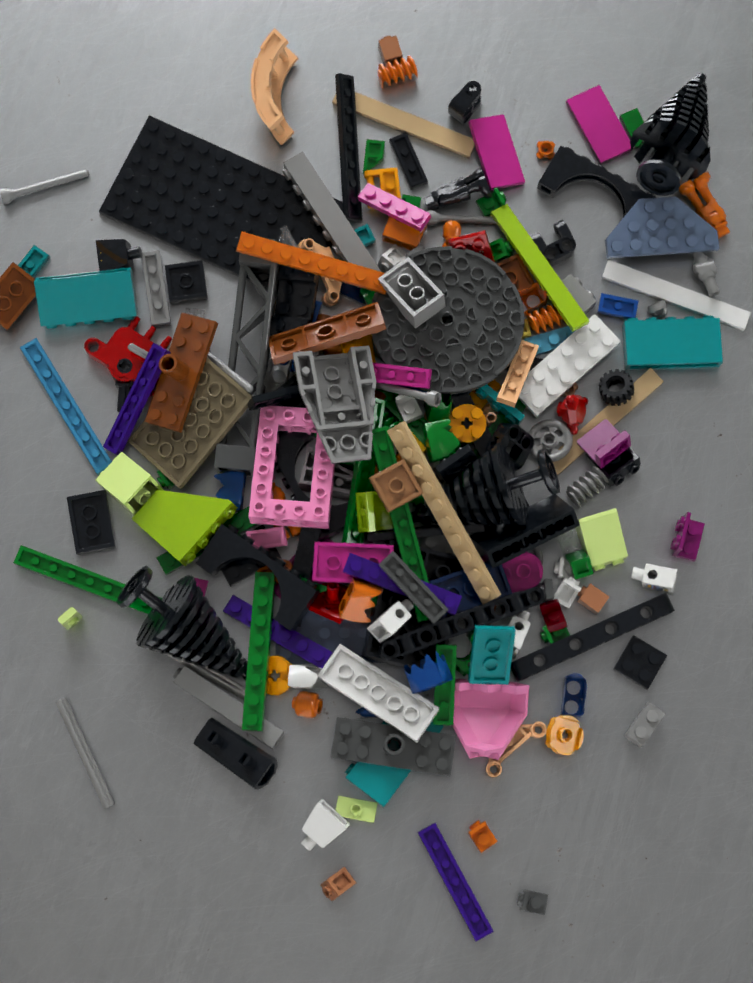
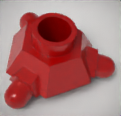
M568 395L557 405V415L562 417V420L567 423V427H569L572 435L578 433V426L583 423L586 414L588 399L580 395Z

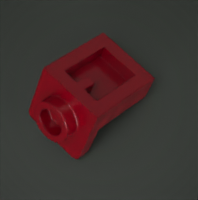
M558 599L539 605L550 633L568 627Z

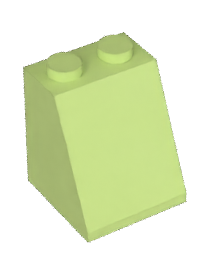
M123 452L115 457L108 467L95 479L108 494L133 516L157 490H163L148 472Z
M616 508L578 519L580 526L576 527L575 531L581 549L590 557L594 571L605 569V565L611 563L613 566L624 563L628 553Z

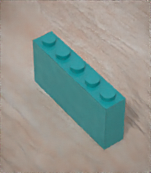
M131 268L40 277L34 280L41 327L46 326L47 329H52L60 324L70 327L77 325L78 322L94 324L96 320L112 322L115 321L114 318L131 320L134 319V316H137Z
M687 316L684 319L666 317L664 320H657L656 317L646 318V320L629 318L622 325L625 370L720 367L723 363L720 318H714V316H704L699 319H695L694 316Z
M432 720L425 731L440 733L444 726L433 725ZM384 721L381 723V724H384V725H389L388 723H386V722H384ZM391 740L387 744L389 750L398 751L400 749L396 740ZM357 762L355 765L353 763L350 764L345 771L348 774L345 778L384 808L411 770Z

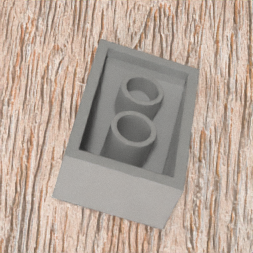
M409 257L378 278L382 287L414 328H417L446 307L445 295Z

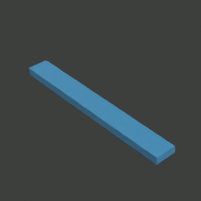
M35 338L21 346L20 349L96 474L100 475L112 461L39 341Z

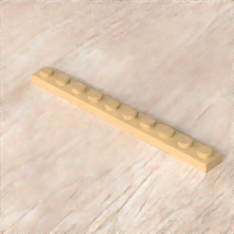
M406 421L397 424L387 432L402 460L406 461L423 492L422 496L482 604H485L499 597L501 593Z

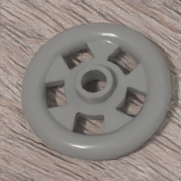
M543 420L535 424L529 431L533 439H540L541 445L535 446L534 444L530 451L531 455L536 459L537 452L544 448L551 450L550 457L553 462L561 460L571 450L573 443L570 429L560 421ZM548 427L549 432H545L542 435L540 430ZM559 429L563 433V435L561 437H558V435L554 432H556ZM548 440H553V443L547 444L546 442ZM559 443L564 444L561 450L556 449Z

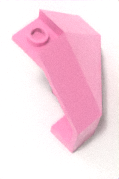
M455 679L452 727L469 758L483 756L499 760L527 716L529 685L517 682H509V684H469L467 679Z

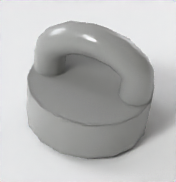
M661 300L648 306V311L657 320L663 319L667 315V304L665 300ZM662 309L663 313L657 315L656 311Z

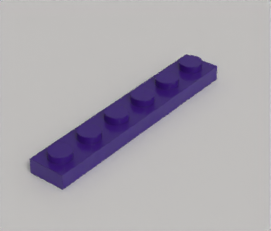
M152 344L103 445L104 448L115 455H119L123 451L161 373L159 368L160 358L165 354L171 353L158 344Z
M349 553L343 573L407 597L378 566V563ZM422 581L449 609L447 613L455 615L462 596Z
M232 595L223 612L251 628L252 605ZM274 618L272 619L271 641L317 668L324 667L333 652L297 631L288 630L274 620Z
M436 823L417 832L475 941L494 932Z

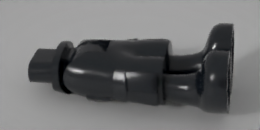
M480 168L466 178L460 177L449 184L440 186L439 189L431 192V195L425 197L424 200L429 210L434 207L439 209V205L440 207H447L470 200V194L474 192L482 193L485 198H490L492 195L483 171Z

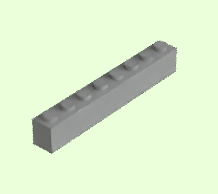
M302 151L283 162L284 170L282 171L285 178L292 181L295 193L303 198L302 203L307 211L311 210L313 213L312 218L317 226L320 225L324 230L322 234L327 241H331L333 244L332 249L337 257L340 256L343 261L381 272L304 152Z

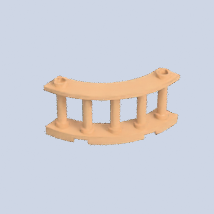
M274 28L262 43L258 57L254 60L251 72V93L259 116L282 146L295 133L284 117L281 106V93L285 78L298 60V57L286 47L289 43L287 39Z

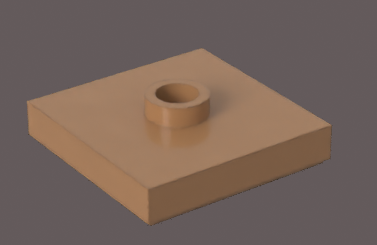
M404 459L369 477L388 513L423 494Z

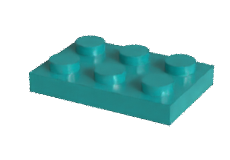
M475 625L468 676L469 684H509L516 632L514 626Z

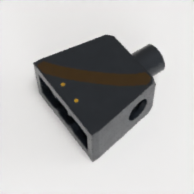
M126 239L95 240L99 271L131 268L133 270V259L142 258L140 246L131 248L130 243Z

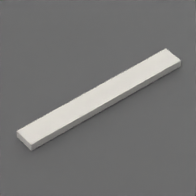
M608 260L601 278L655 299L665 300L666 303L701 316L720 318V323L742 331L745 330L751 312L611 260Z

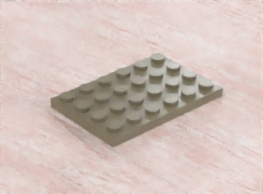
M207 357L182 432H176L143 421L127 442L178 488L182 489L213 452L216 445L221 442L248 409V402L252 395Z

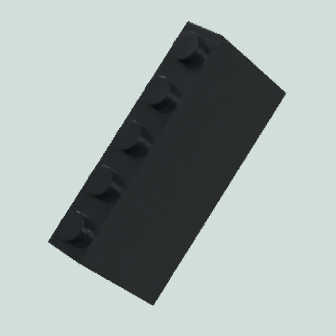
M554 494L527 507V525H519L516 522L514 525H507L504 522L502 525L493 524L485 528V532H477L471 535L470 538L480 557L492 568H495L580 526L574 508Z

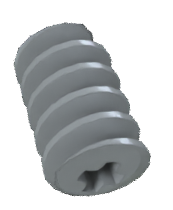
M593 466L591 472L587 471L585 476L579 477V481L575 480L573 482V486L569 485L566 493L570 500L580 508V500L587 503L585 496L592 499V491L598 494V486L605 489L603 482L609 483V481L598 467Z

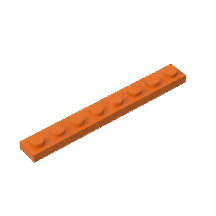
M241 232L236 252L386 294L385 289L378 281V278L385 274L384 272Z

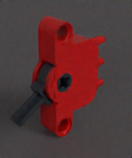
M135 316L127 327H121L116 330L107 344L97 338H89L84 344L88 356L110 370L115 380V386L119 388L117 412H120L145 361L144 358L131 352L128 349V345L133 343L149 352L153 344L150 340L156 331L154 326H151L144 336L134 331L140 321L138 316ZM167 336L160 346L167 349L172 338ZM93 345L99 346L95 352L90 351V347ZM128 365L129 368H127L126 371H123V369H125V366ZM152 390L150 396L153 397L154 391Z

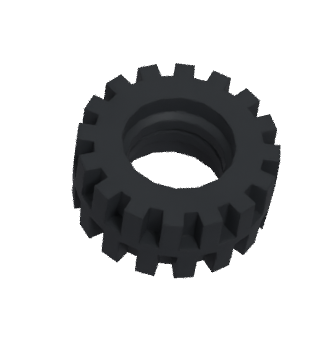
M615 369V372L609 370V374H603L604 378L601 377L599 382V391L603 401L605 400L607 404L611 403V406H615V404L621 406V403L626 404L627 400L630 401L632 399L634 383L628 372L625 373L624 370L619 372V369ZM620 383L624 385V388L618 392L609 391L613 384Z

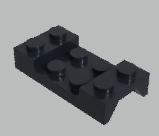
M280 264L278 279L280 280L275 315L271 317L269 335L273 336L313 322L319 275Z

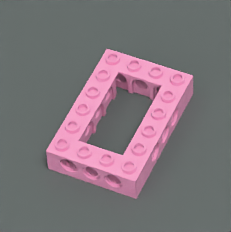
M285 406L260 408L248 515L250 523L329 529L335 464H331L307 408ZM278 431H288V433L305 432L307 435L317 433L310 502L273 499L272 485L273 480H275L274 467L275 462H277Z

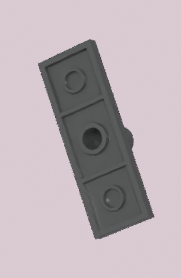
M337 717L331 758L450 776L456 736L425 731L419 741L415 742L391 725ZM391 740H396L400 749L398 751L389 750L387 744Z

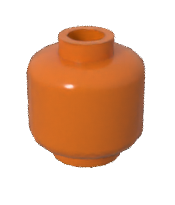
M300 691L297 697H294L292 700V708L295 709L297 716L315 718L322 711L323 701L315 692Z

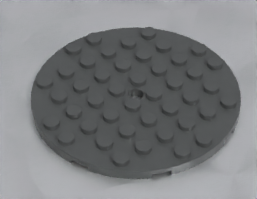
M451 246L428 248L411 254L409 258L445 295L446 307L417 328H414L403 316L387 292L386 294L375 292L372 303L378 302L386 326V330L371 334L378 355L384 364L432 369L430 389L418 388L423 391L430 392L433 390L441 394H459L478 389L490 383L509 366L521 344L524 330V309L515 284L511 282L506 272L495 262L472 250L455 249ZM444 316H450L452 318V322L449 324H443L442 318Z

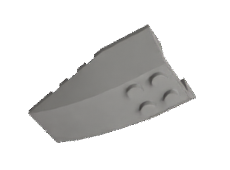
M370 346L350 347L348 353L313 356L312 351L294 352L293 360L298 389L331 464L370 460L376 378Z

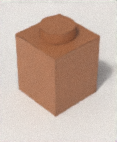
M385 36L379 40L378 49L384 67L387 61L391 65L393 60H397L399 63L403 55L397 36Z
M591 583L588 587L583 586L577 594L580 597L577 602L595 615L599 613L609 599L608 595Z

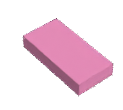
M285 526L246 532V535L255 541L253 544L257 547L263 546L267 549L288 546Z

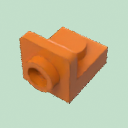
M478 820L469 826L471 830L467 833L481 853L498 842L485 821L480 823Z

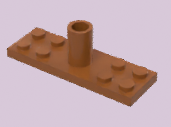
M375 302L270 336L268 343L273 363L277 365L293 360L294 352L312 351L314 353L322 350L324 355L342 354V343L357 340L373 333H379L382 330H386L379 304Z
M181 313L169 348L171 353L163 355L159 360V368L162 372L144 422L176 432H182L218 326L216 321Z

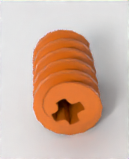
M407 56V61L404 58H400L399 63L397 60H393L392 65L389 61L386 62L385 67L382 63L378 65L377 73L382 88L385 81L388 86H391L392 79L398 84V78H401L403 82H405V76L412 80V74H415L418 78L416 64L411 56Z
M547 305L546 310L541 307L539 312L533 310L532 315L526 313L531 329L537 334H540L539 328L546 332V325L554 329V322L561 326V320L564 321L554 305L553 307Z

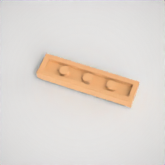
M521 340L519 349L512 360L497 396V402L515 408L539 345Z

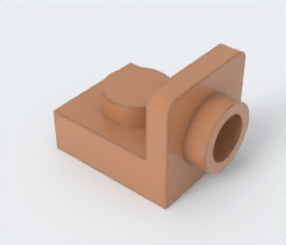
M343 867L324 881L321 887L324 895L333 901L355 885L356 882L347 869Z

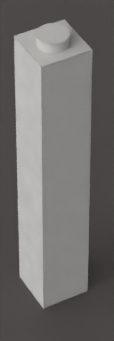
M185 665L182 669L180 667L173 675V678H175L173 682L177 686L242 728L244 709L242 703ZM264 719L263 732L246 731L272 749H274L284 734V731Z

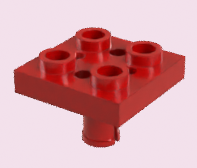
M486 230L449 239L448 243L452 248L472 250L495 262Z
M322 582V585L327 586V591L321 592L309 610L341 624L344 619L340 618L339 604L348 587L340 583Z

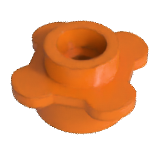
M539 141L537 143V158L553 159L555 156L553 152L555 143L552 141Z

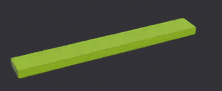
M508 204L492 211V218L543 291L547 292L548 298L571 331L574 332L589 324L590 320Z

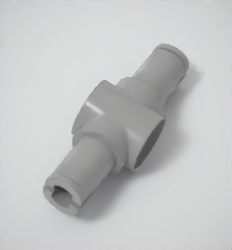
M704 252L692 253L694 257L692 267L695 278L705 284L709 297L718 295L720 290L715 281L717 269L714 260L705 256Z

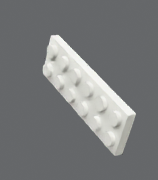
M595 314L589 318V324L577 329L529 372L518 399L536 418L620 344L621 341Z
M339 644L318 674L320 680L415 742L419 741L439 711V707L419 694H412L411 689Z

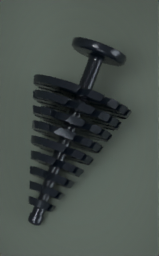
M698 73L695 78L691 79L632 134L630 140L631 150L639 139L642 140L639 149L634 155L639 164L650 149L654 148L649 156V160L640 164L636 173L639 184L650 193L661 196L674 194L679 190L682 182L681 179L690 167L694 170L687 181L696 179L707 171L711 159L710 146L708 147L707 143L709 139L708 104H706L707 85L705 83L706 75L703 73Z
M497 443L493 446L491 452L489 450L483 455V459L478 458L474 461L473 467L469 465L464 469L463 474L458 473L454 477V481H448L444 485V492L462 524L465 525L466 521H468L470 525H476L479 522L482 525H490L491 522L494 525H502L503 522L507 525H514L515 522L519 525H527L528 510L523 486L544 480L551 494L560 493L557 472L548 451L544 448L537 452L539 469L517 476L515 466L507 450H505L501 443ZM426 501L425 505L423 503L418 504L415 512H410L413 523L420 521L422 524H429L430 517L433 524H438Z
M148 566L142 567L131 577L120 592L117 604L125 608L140 598L152 608L138 632L136 644L139 647L149 648V650L155 652L160 651L161 654L172 655V657L179 660L183 659L188 663L195 662L196 665L201 667L208 665V669L215 671L217 669L223 674L230 673V676L234 678L242 676L246 681L248 663L246 658L243 657L242 659L240 650L237 647L235 649L236 643L234 639L229 637L226 627H223L221 619L216 617V611L210 606L207 597L203 596L201 588L197 587V582L192 575L185 576L177 581L176 585H173L165 593L162 600L146 588L153 574Z

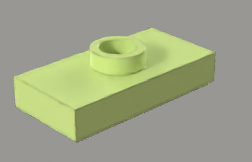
M70 607L57 620L68 630L80 621L82 615L74 607Z
M338 796L336 812L344 818L374 823L378 803Z

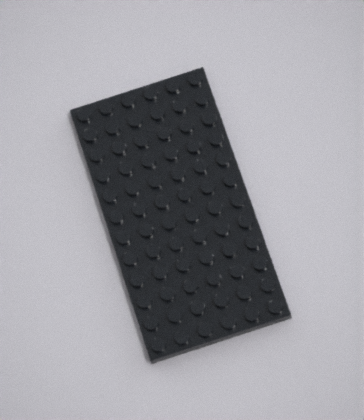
M150 115L99 209L101 215L238 277L240 271V252H236L241 232L266 239H274L277 242L297 247L299 242L307 238L313 239L314 242L325 248L329 246L331 249L333 246L331 241H327L324 238L322 227L315 224L311 210L307 211L304 207L301 195L295 193L292 187L294 184L291 180H287L284 175ZM334 198L343 212V202ZM253 272L261 285L268 290L270 274ZM247 275L246 280L252 283ZM278 279V286H277V294H278L279 283H280V280H279V279Z

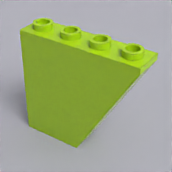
M157 490L132 517V520L186 567L195 560L196 554L208 545L209 540L217 532L221 524H224L227 519L234 516L235 510L238 507L228 499Z

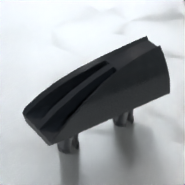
M210 718L194 740V745L254 789H261L266 786L276 773V758L214 718Z

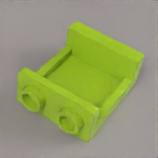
M376 491L355 493L359 532L393 529L390 515Z

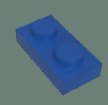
M601 293L597 313L624 319L636 318L639 300Z

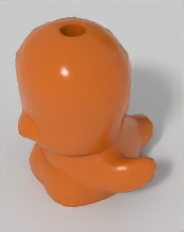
M449 220L444 224L443 238L445 243L442 247L449 246V239L461 235V225L457 221Z

